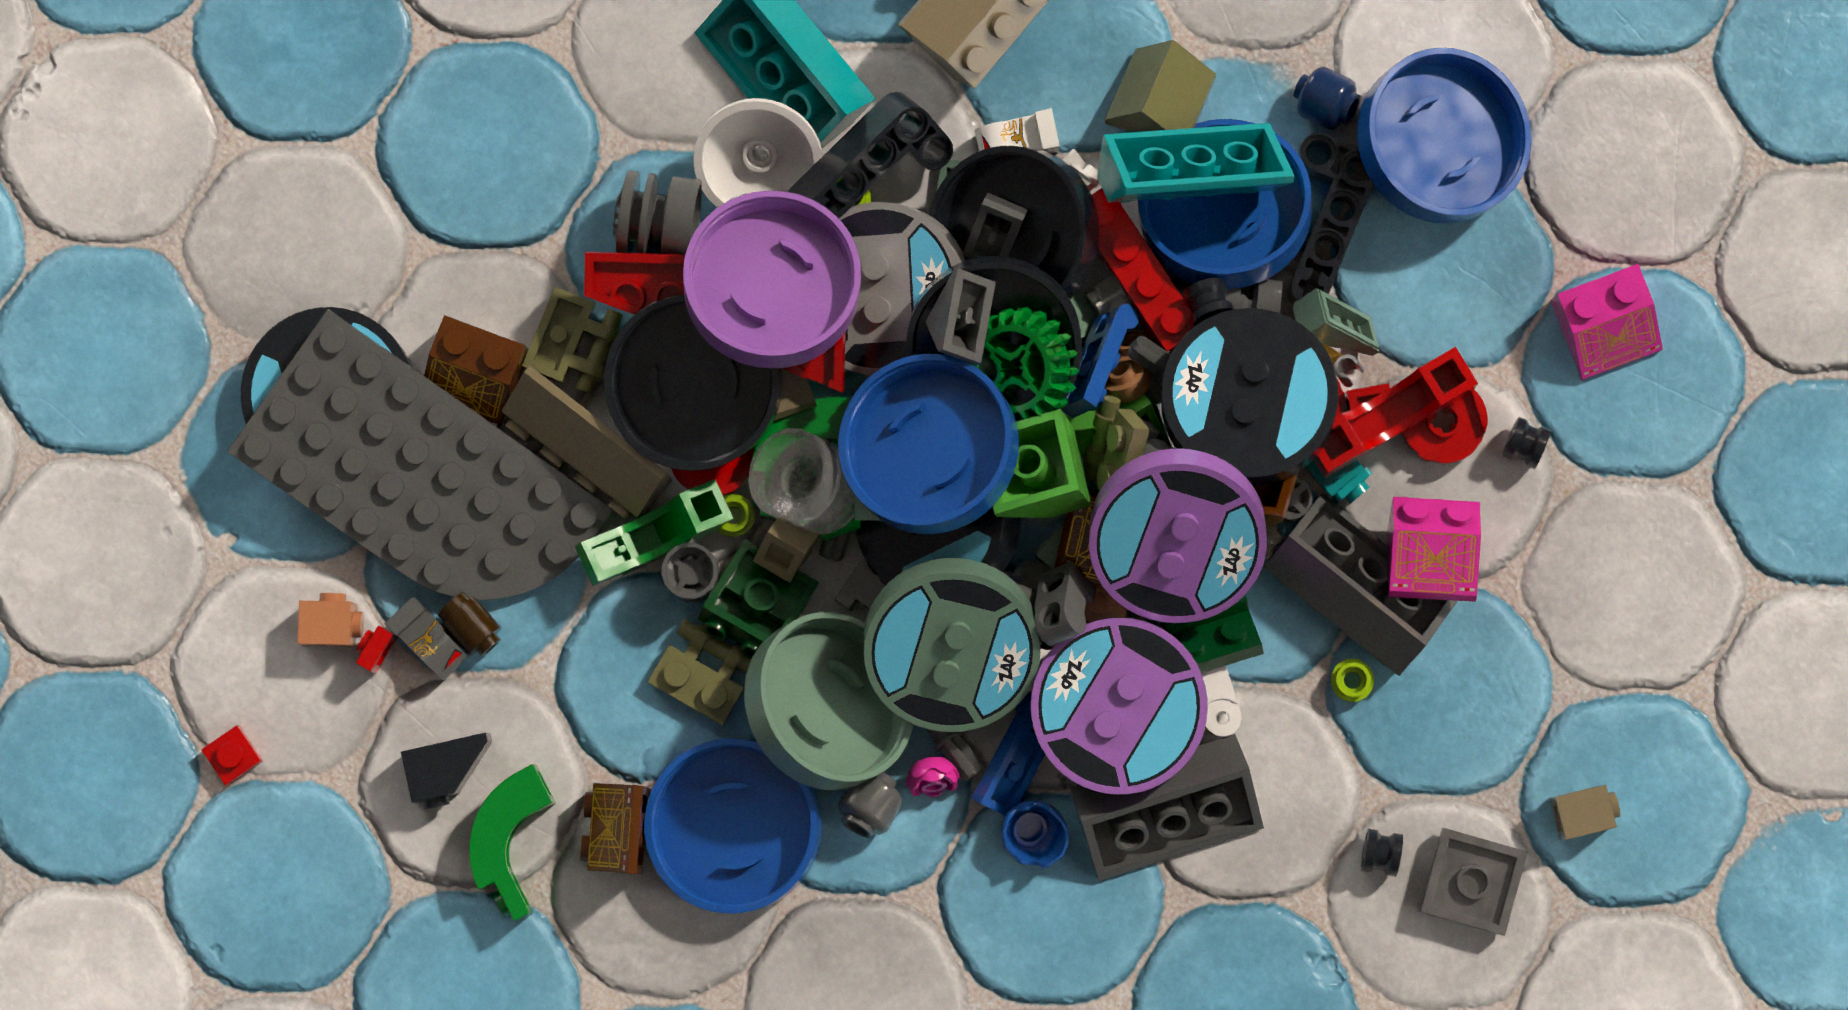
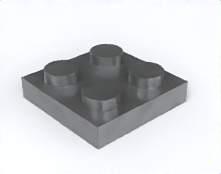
M1442 828L1419 912L1505 936L1528 851Z

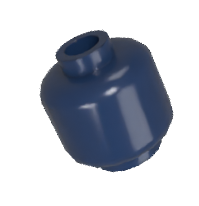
M1326 67L1315 69L1309 76L1306 74L1302 75L1297 82L1293 94L1294 98L1298 99L1297 109L1299 115L1329 130H1334L1342 124L1347 126L1354 118L1361 100V95L1357 94L1355 81Z

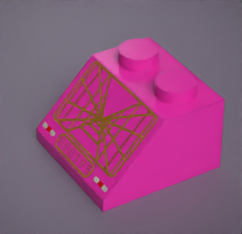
M1639 264L1558 293L1550 300L1581 380L1663 350L1655 305Z
M1393 497L1387 528L1389 597L1476 602L1481 545L1480 502Z

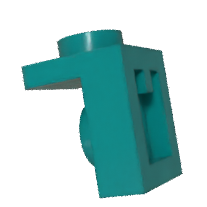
M1358 460L1325 479L1314 461L1305 467L1307 472L1336 505L1344 498L1350 504L1370 488L1365 480L1373 474L1368 467L1364 468Z

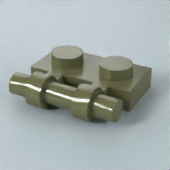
M554 287L522 367L527 369L530 365L541 375L560 383H564L570 368L579 371L581 374L575 389L591 395L596 381L602 380L605 373L603 364L611 344H613L619 333L617 330L623 315L614 310L607 309L602 324L591 320L590 318L596 306L595 302ZM584 333L596 337L587 359L575 355Z
M1109 395L1104 396L1101 409L1095 412L1093 426L1096 430L1092 445L1087 446L1084 461L1087 463L1084 476L1090 481H1097L1099 491L1110 476L1119 468L1143 455L1150 430L1132 409H1119L1121 400Z
M684 619L676 634L690 641L688 648L683 653L669 645L649 678L648 683L723 726L744 691L743 687L730 679L736 669L747 674L751 659L741 652L740 645L735 643L734 646H731L723 640H717L704 631V624H701L699 627ZM703 649L724 661L718 673L697 661Z

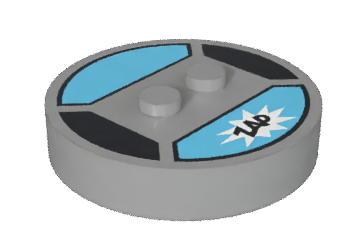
M871 202L853 206L839 219L855 242L861 264L859 302L854 318L845 334V369L864 375H872L882 367L906 357V338L909 321L921 294L941 273L958 263L966 261L961 248L952 234L935 218L915 208L887 202Z

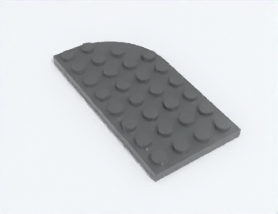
M330 309L325 312L227 451L408 578L426 588L452 597H456L461 592H464L469 598L475 597L477 600H491L519 595L538 588L554 579L578 559L579 556L575 546L582 541L595 537L613 511L612 508Z

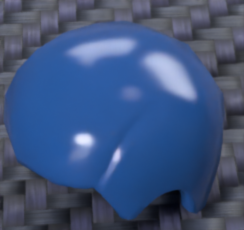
M1028 800L1014 805L1006 813L1001 826L1003 846L1019 864L1040 866L1041 868L1050 867L1064 856L1070 842L1067 823L1062 814L1054 806L1043 801Z

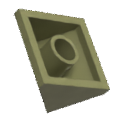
M1175 40L1137 48L1106 115L1105 124L1129 132L1195 128L1216 79V73Z

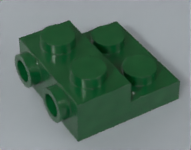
M744 539L702 606L698 620L704 623L703 629L708 635L717 640H725L726 637H729L741 644V652L747 658L752 659L756 650L767 637L800 617L815 593L819 582L801 571H798L791 583L787 582L755 563L753 560L759 547Z
M1246 595L1227 610L1207 619L1186 623L1160 622L1162 629L1174 636L1189 651L1201 673L1264 654L1260 637L1249 611Z

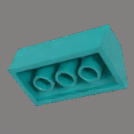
M722 0L694 32L748 99L773 100L797 111L814 129L821 148L853 124L876 99L795 0Z
M1270 123L1103 134L1097 173L1108 203L1274 191L1292 184L1295 177Z

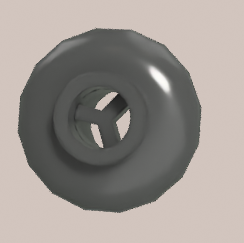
M882 772L859 785L847 788L838 803L839 812L843 816L841 819L842 824L850 831L865 838H871L873 834L881 835L887 832L903 803L900 793L895 789L897 782Z

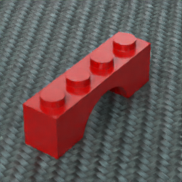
M1100 188L1091 194L1099 221L1097 256L1113 274L1131 305L1136 309L1139 318L1138 322L1144 332L1151 336L1155 344L1171 353L1184 335L1194 327L1191 318L1193 312L1121 203H1108L1103 189Z
M1456 346L1421 366L1405 379L1373 399L1335 417L1334 425L1326 444L1313 460L1324 479L1459 400L1476 388L1479 383Z

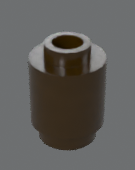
M464 592L454 597L438 613V616L444 621L442 624L443 628L469 656L478 652L483 657L501 641L497 635L502 628L475 597L469 598Z

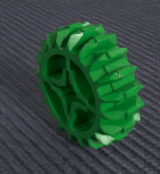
M1027 307L1018 308L1016 311L1005 309L999 313V316L993 315L989 317L981 364H972L986 374L1007 400L1016 422L1038 415L1041 417V414L1055 411L1056 408L1065 407L1069 402L1064 393H1071L1076 389V386L1068 380L1069 376L1077 375L1080 371L1076 367L1070 366L1069 361L1078 352L1067 350L1065 347L1071 336L1067 333L1057 335L1061 322L1056 320L1047 322V313L1037 311L1032 314L1031 309ZM1014 332L1024 334L1030 338L1027 344L1020 345V347L1017 344L1011 345L1006 339ZM1023 388L1025 391L1031 390L1036 396L1029 402H1024L1013 397L1012 393Z

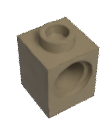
M787 504L768 530L753 561L791 583L810 556L820 537L818 521Z
M1606 785L1549 798L1560 840H1567L1617 827L1615 818L1620 817L1619 803L1614 792L1608 793Z

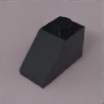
M485 732L401 751L411 802L416 804L423 802L424 810L449 805V796L460 794L492 743L491 734Z

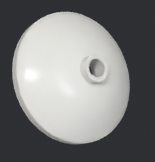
M759 98L744 99L721 108L705 123L697 138L694 149V170L696 178L702 181L703 193L718 208L731 199L752 192H788L822 158L823 154L820 141L814 129L797 111L773 100ZM761 145L766 147L769 153L761 156L754 151V148Z

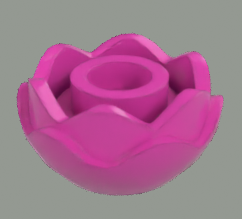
M929 757L918 760L912 765L907 774L906 787H910L911 794L914 797L919 796L921 793L929 797H938L945 790L955 791L958 785L957 780L961 778L954 764L946 758Z

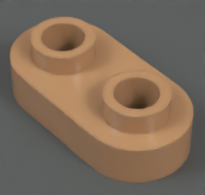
M1132 331L1125 333L1118 351L1120 354L1119 363L1109 374L1104 387L1109 396H1114L1121 400L1120 404L1138 399L1149 387L1153 373L1128 356L1129 346L1137 337L1145 336L1153 342L1151 336L1145 332Z

